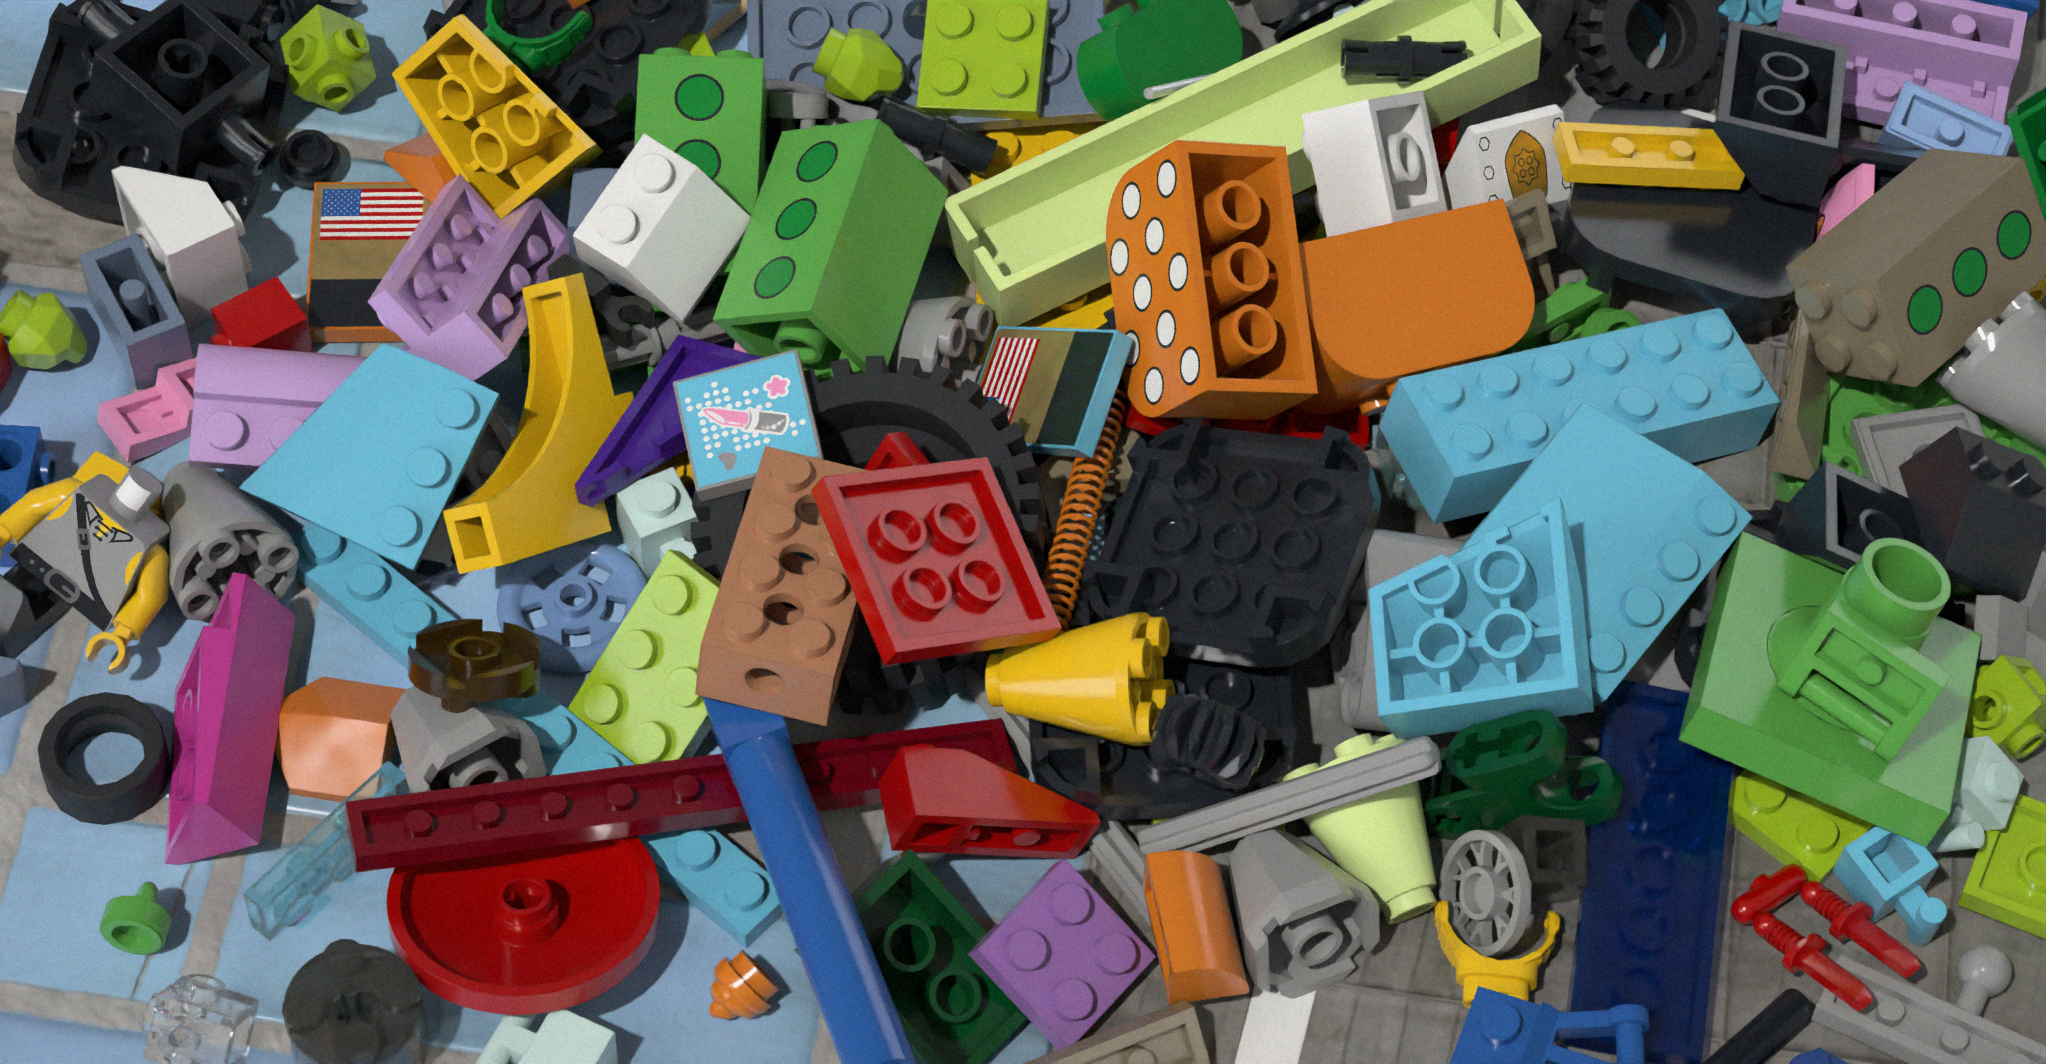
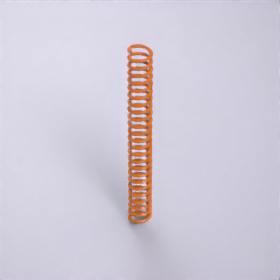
M1118 388L1116 389L1115 393H1118L1124 399L1128 397L1125 392ZM1113 398L1112 402L1118 404L1120 410L1118 411L1110 407L1092 458L1075 457L1072 464L1073 469L1070 472L1062 509L1059 512L1057 528L1048 553L1049 558L1046 562V569L1043 572L1042 583L1049 599L1056 603L1068 604L1067 609L1061 605L1052 604L1056 614H1065L1064 619L1057 616L1063 627L1056 634L1068 631L1069 629L1067 622H1070L1072 619L1070 612L1074 609L1073 602L1077 599L1076 592L1080 588L1078 582L1082 579L1081 571L1084 570V561L1088 558L1086 551L1090 549L1089 541L1092 540V531L1096 528L1094 522L1098 519L1097 512L1101 508L1099 502L1102 501V492L1106 489L1104 482L1108 480L1107 473L1111 469L1112 453L1116 450L1115 443L1119 440L1117 434L1121 431L1120 424L1123 422L1126 406L1117 398ZM1086 460L1092 464H1083L1082 461ZM1083 469L1084 471H1086V472H1088V473H1090V474H1087V473L1081 474V473H1080V470ZM1081 479L1086 483H1078L1077 480ZM1079 489L1084 493H1075L1074 490ZM1089 494H1097V497L1095 498ZM1072 499H1076L1082 503H1073ZM1073 508L1080 513H1070L1069 510ZM1084 514H1092V517L1090 518ZM1070 518L1077 523H1068L1067 519ZM1068 528L1075 533H1065L1064 529ZM1065 538L1073 543H1063L1061 540ZM1083 543H1084V547H1083V548L1080 547L1079 545H1077V544H1083ZM1063 548L1070 553L1081 554V557L1079 558L1070 553H1060L1059 549ZM1060 558L1068 563L1079 564V566L1076 568L1071 564L1057 563L1056 559ZM1057 568L1065 573L1076 574V577L1074 578L1064 573H1055L1053 570ZM1051 579H1056L1066 584H1073V587L1071 588L1067 585L1060 583H1052ZM1053 589L1059 593L1070 594L1071 597L1068 598L1061 594H1050L1048 590Z

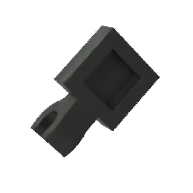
M565 253L547 267L549 281L583 273L598 334H608L611 341L616 345L624 348H629L633 345L632 329L627 324L628 322H639L650 330L656 326L654 308L648 300L639 296H612L611 282L608 281L603 273L595 268L586 267Z

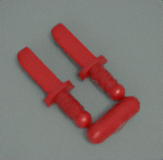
M1785 865L1770 876L1767 874L1759 875L1751 883L1749 890L1732 902L1730 911L1733 919L1743 925L1752 924L1754 932L1759 937L1765 938L1768 944L1785 955L1781 963L1786 970L1792 974L1802 970L1857 1011L1863 1010L1873 1001L1872 993L1868 987L1822 953L1827 944L1817 933H1812L1804 937L1782 920H1778L1774 914L1769 913L1770 911L1800 892L1801 900L1806 905L1812 906L1814 911L1832 923L1829 932L1838 941H1843L1849 937L1905 978L1912 976L1921 967L1920 961L1912 951L1870 921L1874 913L1870 905L1864 901H1859L1852 906L1829 888L1825 889L1821 882L1815 880L1807 882L1806 871L1799 865Z

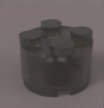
M339 939L331 942L324 952L305 963L292 978L284 997L282 1015L295 1064L425 1063L428 1055V1023L421 985L408 964L394 953L377 946L359 944L352 939Z

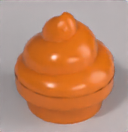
M741 950L732 960L725 956L713 970L716 980L710 988L713 1001L709 1007V1014L711 1017L726 1020L733 1019L736 1016L753 1018L758 1014H764L772 1006L769 999L779 990V987L771 976L746 951Z

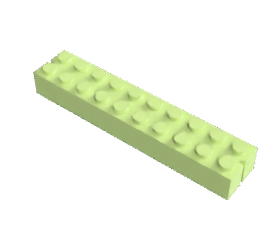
M1371 0L946 198L942 209L946 244L971 283L976 281L977 292L983 302L991 307L993 317L998 325L1016 327L1111 282L1106 247V222L1113 192L1121 177L1129 169L1175 140L1285 146L1292 195L1316 184L1312 163L1306 157L1302 145V134L1305 129L1302 114L1368 99L1423 90L1430 128L1433 129L1537 80L1542 35L1516 0ZM1397 35H1410L1412 41L1444 42L1464 40L1467 46L1466 51H1463V53H1467L1466 60L1428 78H1411L1410 84H1397L1395 78L1363 77L1342 79L1341 69L1344 66H1340L1343 39L1397 41Z

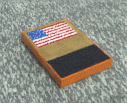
M314 182L305 313L308 319L312 343L404 342L396 333L391 332L381 323L376 311L368 303V300L432 204L409 182Z

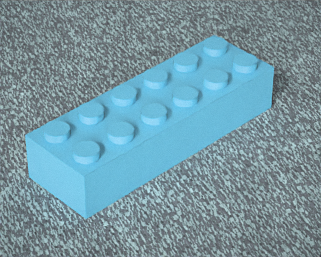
M1715 308L1399 378L1382 416L1379 428L1433 524L1491 511L1583 402L1688 463H1694L1756 448L1780 400L1723 309Z

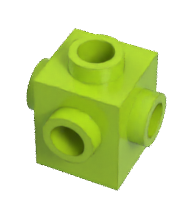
M319 4L280 38L285 64L288 65V79L292 94L299 96L305 101L314 102L340 112L376 79L370 53V44L366 36L364 24Z
M2002 654L1991 665H1983L1975 670L1963 739L1989 736L2009 759H2020L2031 754L2046 739V732L2044 731L2046 729V679L2029 659Z

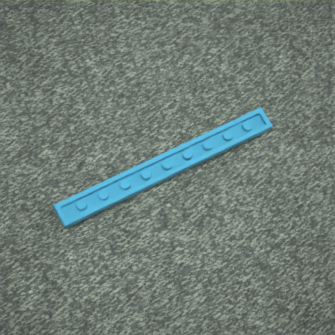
M310 522L292 537L299 552L295 578L407 670L409 645L413 649L416 648V635L432 625L457 620L377 554ZM541 687L539 692L532 697H509L487 702L525 721L538 737L547 772L546 776L635 765ZM712 826L637 836L650 853L658 871V876L745 948L749 947L783 914L769 873Z

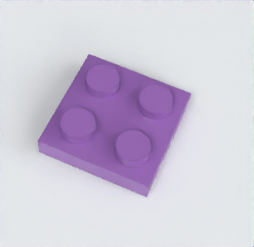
M1065 858L1054 863L968 953L1057 1050L1076 1043L1156 957Z

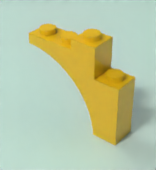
M582 272L522 287L529 329L530 367L524 409L517 431L502 461L486 482L467 499L450 509L443 510L459 574L502 566L612 531L604 500L593 507L578 503L575 484L627 410L634 396L632 391L614 395Z

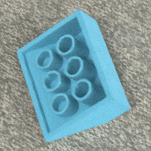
M1583 402L1458 551L1483 540L1482 534L1504 523L1507 527H1510L1539 513V506L1561 497L1582 585L1594 707L1610 696L1753 516L1706 472Z

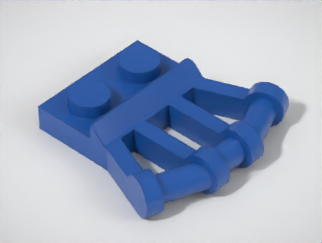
M1478 986L1450 1064H1645L1643 1033L1650 1027L1649 1011L1642 1005L1623 1004L1602 1011L1561 1012L1546 1002L1538 1005ZM1616 1036L1617 1062L1610 1063L1556 1046L1557 1040Z

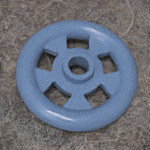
M584 539L521 559L514 564L505 576L499 590L497 599L498 623L502 633L503 622H507L529 630L539 639L541 643V668L564 673L591 671L644 589L647 580L638 565L621 550L595 540ZM588 565L598 567L610 574L603 585H599L592 578L581 575ZM555 568L563 577L556 579L545 590H542L534 581L543 573ZM571 596H579L584 599L582 603L575 606L563 603L566 598ZM607 601L626 604L625 613L620 623L602 620L606 613ZM542 607L543 616L548 624L530 630L525 622L523 612ZM587 631L591 633L590 645L562 647L563 633L580 634Z

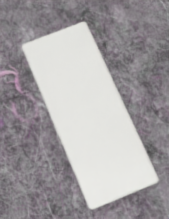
M1270 984V992L1259 989L1255 985L1235 1064H1298L1316 991L1292 999L1282 996L1275 985Z

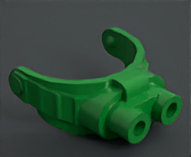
M487 0V17L485 19L488 26L482 33L531 79L540 69L553 68L567 59L575 50L576 44L590 30L593 20L590 13L580 11L565 27L549 36L523 39L507 34L501 28L505 0Z

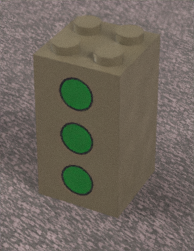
M1930 148L1785 267L1795 292L1796 303L1803 313L1815 345L1816 356L1822 363L1824 371L1917 387L1963 348L1966 340L1989 318L1996 320L2023 291L2029 292L2046 277V222L2024 158Z

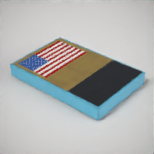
M997 326L977 384L982 388L986 404L994 397L1006 409L1010 425L1016 422L1024 435L1027 449L1031 451V454L1092 458L1133 344V339L1118 330Z

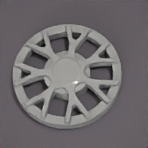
M1473 830L1460 836L1453 843L1445 857L1440 874L1439 900H1448V909L1450 911L1448 923H1450L1456 936L1482 956H1499L1508 952L1524 934L1529 912L1532 909V883L1529 879L1523 854L1520 853L1511 839L1498 831ZM1493 846L1498 849L1496 866H1493L1492 863ZM1470 848L1475 855L1478 866L1472 867L1465 856ZM1509 871L1513 881V887L1510 889L1507 881ZM1456 880H1460V901L1456 902ZM1509 902L1513 904L1511 918L1506 911ZM1470 918L1477 920L1472 935L1465 928ZM1493 920H1495L1498 940L1494 943L1492 939Z

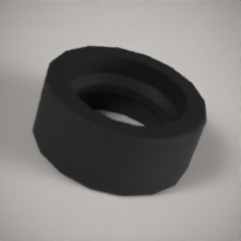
M103 692L79 697L60 708L44 726L38 745L40 768L49 795L61 811L80 822L107 825L134 818L155 803L164 792L170 775L171 764L162 724L149 706L129 695ZM109 732L129 734L138 739L143 745V760L132 773L116 782L102 785L80 783L71 778L67 773L66 758L78 744L94 735Z

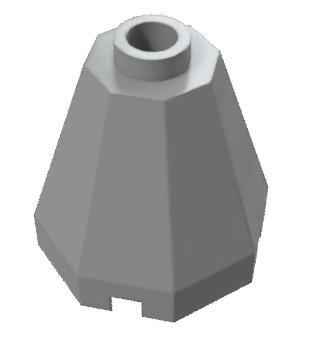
M412 686L402 693L390 713L410 793L542 777L547 774L538 737L526 722L487 702H481L480 708L473 707L465 712H448L441 707V698L426 694Z
M1272 827L1244 836L1229 855V875L1245 967L1257 988L1270 992V984L1278 988L1282 996L1292 999L1345 980L1355 969L1356 965L1351 956L1361 945L1368 954L1380 941L1379 904L1369 888L1290 833Z

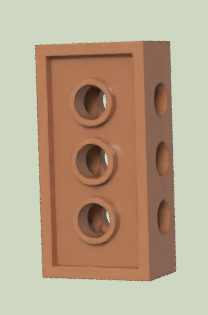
M765 446L701 642L695 695L814 724L827 725L861 609L811 490L823 476L865 472L868 470ZM795 552L806 553L814 559L800 557ZM780 602L790 603L796 606L797 608L786 607L782 605Z

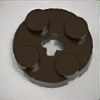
M483 619L451 620L423 629L416 635V648L413 649L409 645V680L424 693L441 698V707L448 712L461 713L473 707L480 708L481 702L496 701L509 697L528 698L539 692L541 643L532 632L519 625L503 622V633L483 631Z

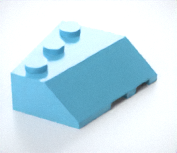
M382 343L239 489L416 572L443 517V510L447 509L500 400L499 393L441 365Z
M1561 497L1539 506V513L1510 527H1507L1504 523L1482 534L1483 540L1448 557L1440 554L1368 589L1378 716L1396 739L1461 731L1473 724L1528 710L1544 709L1555 717L1594 712L1582 585Z

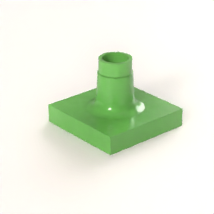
M1742 531L1721 565L1679 740L1927 847L1950 814L1982 634L1938 616L1950 597V579L1940 562L1928 551L1914 543L1898 538L1875 540L1866 547L1857 563L1843 575ZM1836 598H1839L1952 675L1945 688L1891 763L1873 752L1876 747L1875 744L1798 692L1792 697L1776 686ZM1813 668V671H1815L1816 673L1830 681L1832 684H1834L1835 686H1837L1838 688H1840L1841 690H1843L1844 692H1846L1847 694H1849L1850 696L1864 704L1866 707H1868L1869 709H1871L1872 711H1874L1890 723H1893L1891 720H1889L1888 718L1874 710L1872 707H1870L1869 705H1867L1866 703H1864L1863 701H1861L1860 699H1858L1857 697H1855L1854 695L1843 689L1841 686H1839L1838 684H1836L1835 682H1833L1832 680H1830L1829 678H1827L1826 676H1824L1823 674H1821Z

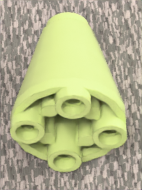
M1370 733L1355 736L1334 748L1337 759L1322 767H1319L1318 763L1300 767L1285 775L1283 782L1408 740L1396 739L1393 734L1384 736L1376 741H1373ZM1418 780L1301 818L1338 866L1369 888L1379 904V912H1383L1389 925L1411 919L1437 904L1432 889L1436 886Z

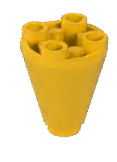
M1134 612L1055 634L1050 641L1006 648L1003 654H991L985 671V689L988 702L992 707H1004V710L1009 714L1131 746H1147L1152 741L1153 735L1151 732L1159 710L1163 709L1168 696L1175 695L1173 681L1171 679H1164L1163 656L1167 655L1169 648L1167 620L1165 617H1151L1147 612Z

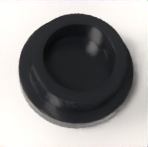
M302 130L290 136L279 158L284 177L292 184L300 187L311 188L314 187V182H329L338 174L341 167V156L337 145L326 134L318 130Z

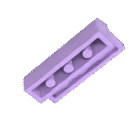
M1782 0L1775 30L1848 47L1841 117L1884 125L1907 80L2004 123L2010 85L2020 60L2028 12L1970 0Z
M459 174L442 187L375 289L368 303L376 311L381 323L405 342L401 350L441 365L474 381L503 362L510 355L528 324L522 287L549 281L547 267L564 253L568 255L570 252L568 230L537 195L530 198L503 219H500L463 176Z
M199 343L193 391L194 401L189 466L256 471L368 357Z

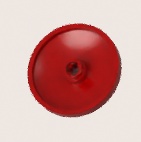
M637 836L396 867L390 877L386 901L389 934L393 948L403 966L420 984L436 995L457 1005L477 1011L506 1015H530L566 1009L591 1000L610 990L624 980L647 955L658 932L661 917L658 871L650 853Z

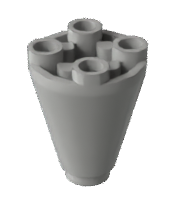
M2023 291L2000 314L1999 318L2003 322L1998 325L1992 318L1986 320L1964 343V346L1970 351V355L1967 358L1963 354L1956 357L1938 375L1935 381L1957 401L2046 450V310L2027 291Z
M965 296L910 301L888 364L889 373H898L901 357L919 359L926 380H928L935 364L952 370L957 389L966 378L977 384L984 364H979V358L984 353L986 339L991 332L993 324L991 307L986 304L976 303L971 297Z
M189 461L176 465L167 473L163 481L162 508L164 522L171 531L166 543V552L170 557L168 574L173 594L183 615L190 620L210 623L233 572L247 574L276 600H280L295 579L299 559L298 548L289 532L214 468L189 466Z

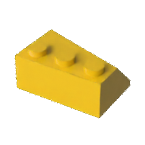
M464 14L458 15L449 21L391 73L456 176L461 174L500 219H503L535 195L543 202L573 177L574 167L584 168L604 152Z

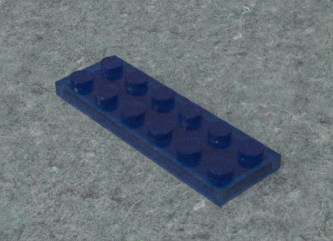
M1622 679L1610 696L1603 701L1597 756L1607 761L1620 773L1623 782V793L1619 807L1612 818L1588 826L1566 1012L1602 1011L1623 1004L1642 1005L1649 1011L1650 1024L1649 1029L1643 1033L1645 1061L1656 1064H1700L1702 1062L1733 763L1679 740L1690 693ZM1596 783V784L1593 785V792H1592V794H1593V793L1595 792V790L1597 789L1599 783ZM1616 1036L1562 1039V1045L1617 1056Z

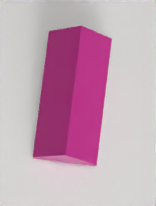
M232 573L209 626H203L175 687L165 864L181 865L260 844L295 615L247 574Z

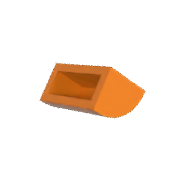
M1174 850L1147 853L1142 890L1169 1005L1182 1000L1192 1002L1249 993L1221 870L1217 862L1204 854L1192 851Z

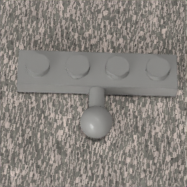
M1983 943L1971 946L1961 955L1957 964V975L1962 988L1954 1005L1852 959L1839 955L1836 963L1868 987L1872 993L1873 1001L1863 1010L1857 1011L1824 987L1811 1017V1020L1908 1064H2046L2045 1045L1980 1017L1987 998L2001 993L2008 986L2012 976V966L2008 956L2003 950L1992 944Z

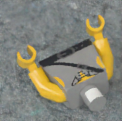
M131 467L119 484L107 475L98 474L85 483L69 477L32 489L0 515V561L2 557L1 548L9 542L15 545L8 555L103 631V633L93 636L88 641L86 658L92 663L104 646H117V658L110 664L107 670L110 675L122 673L128 667L130 662V652L127 648L128 643L131 639L139 640L169 597L168 571L170 557L164 547L171 531L163 520L149 510L163 488L160 481L153 474L139 467ZM115 627L112 633L107 632L111 628Z

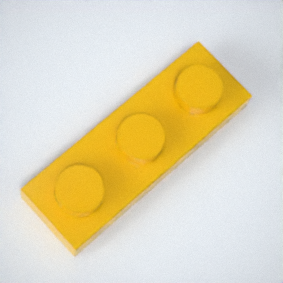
M1558 122L1552 138L1565 182L1739 190L1745 174L1713 129Z

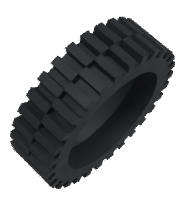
M884 355L866 356V373L853 374L848 358L831 361L834 378L819 383L813 367L804 370L824 459L827 461L864 469L886 434L906 432L931 464L987 457L1042 581L1043 572L1046 569L1045 561L1049 558L1048 553L1052 542L1049 529H1052L1048 508L1031 451L1027 449L1024 435L1016 422L1010 425L1006 409L994 397L986 404L981 386L968 378L957 389L952 370L935 364L928 380H926L919 359L901 357L898 373H889ZM751 489L704 502L700 501L695 490L692 507L699 522H690L691 540L698 553L693 555L695 563L720 582L722 581ZM780 602L782 605L786 607L797 608L796 606L790 603ZM857 622L836 696L843 713L862 715L864 697H873L879 714L897 713L896 695L910 692L917 709L933 704L928 686L943 681L950 696L967 688L961 670L970 664L982 677L985 676L987 661L992 651L985 650L884 666L867 623Z

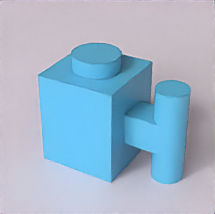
M1875 826L1845 846L1832 870L1856 903L1864 901L1872 907L1874 913L1870 919L1871 922L1875 923L1896 909L1908 925L1906 936L1914 945L1924 946L1928 944L1947 915V908L1944 902L1935 897L1929 898L1924 891L1939 867L1934 857L1925 846L1879 826Z

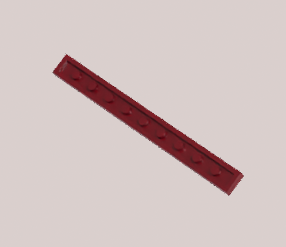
M1001 718L792 744L818 812L882 803L878 781L902 746L931 744L937 748L964 749L1010 772L1017 773ZM722 754L345 802V821L355 873L748 821Z

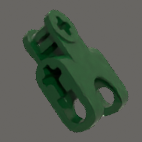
M1544 709L1528 710L1473 724L1460 731L1453 738L1447 750L1440 751L1442 768L1439 773L1422 779L1429 786L1428 798L1422 802L1427 834L1439 839L1457 840L1463 834L1473 830H1493L1513 825L1524 835L1533 838L1598 824L1612 818L1617 811L1623 793L1622 777L1614 767L1599 756L1565 757L1566 725ZM1542 735L1541 740L1536 746L1533 741ZM1599 783L1597 789L1589 798L1583 801H1575L1571 797L1572 790Z

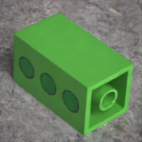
M672 47L657 49L654 51V54H639L634 147L643 134L648 135L696 165L751 217L765 179L768 92L764 58H753L751 53L742 50H722L716 53V57L691 56V53L687 50ZM741 242L696 307H705L719 303Z
M864 119L860 122L829 126L816 125L811 128L782 131L712 320L749 354L767 357L797 349L802 361L803 370L813 367L818 383L834 378L831 361L848 358L853 374L866 373V356L884 355L888 367L949 190L929 171L927 165L919 160L894 135L893 130L880 119Z

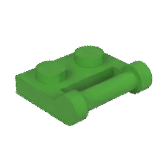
M1836 598L1776 686L1792 697L1798 692L1875 744L1876 747L1873 752L1891 763L1945 688L1952 675L1839 598ZM1813 668L1821 674H1823L1824 676H1826L1827 678H1829L1830 680H1832L1833 682H1835L1836 684H1838L1839 686H1841L1843 689H1845L1855 697H1857L1858 699H1860L1861 701H1863L1864 703H1866L1867 705H1869L1870 707H1872L1874 710H1876L1877 712L1891 720L1893 723H1890L1889 721H1887L1886 719H1884L1883 717H1881L1880 715L1866 707L1864 704H1862L1861 702H1859L1858 700H1856L1855 698H1853L1852 696H1850L1849 694H1847L1846 692L1832 684L1830 681H1828L1827 679L1813 671Z

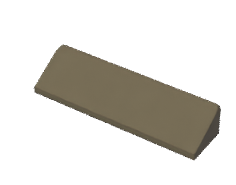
M1795 303L1789 323L1779 392L1780 403L1777 407L1769 466H1772L1771 471L1809 480L1819 468L1831 373L1824 371L1822 363L1817 358L1814 349L1815 345L1801 309Z

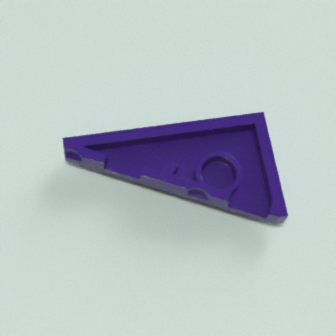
M678 334L576 482L575 490L578 503L593 507L687 449L673 387L674 381L764 357Z

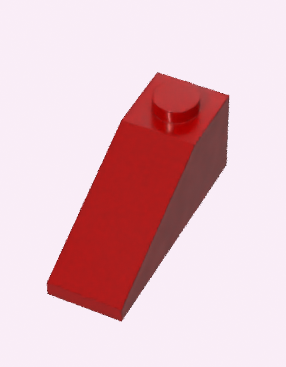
M931 744L902 746L878 781L892 851L912 849L913 852L1075 859L1100 826L1097 812L964 749L937 748Z

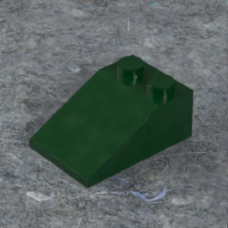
M912 849L885 860L851 894L918 1064H983L1028 1019L968 955L987 932ZM796 947L794 951L799 955L798 949Z

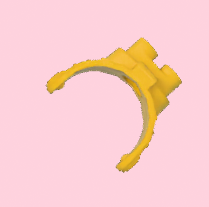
M1441 899L1437 901L1434 907L1435 927H1437L1438 940L1452 966L1456 968V982L1463 986V1006L1470 1009L1478 986L1529 1001V991L1537 987L1539 967L1547 961L1555 945V937L1560 928L1559 914L1555 911H1547L1546 919L1544 920V944L1537 951L1520 959L1496 960L1482 956L1464 944L1456 936L1450 923H1448L1450 915L1448 900Z

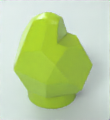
M831 27L811 70L826 78L824 86L827 92L844 99L871 101L877 96L891 94L899 89L904 78L902 63L890 47L875 31L861 28H849L846 34Z
M19 289L9 299L0 313V333H3L7 350L19 366L47 370L58 365L63 360L77 364L86 355L88 348L87 339L76 317L52 292L32 297Z

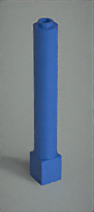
M702 696L718 746L733 785L737 789L841 1064H918L792 747L783 716Z

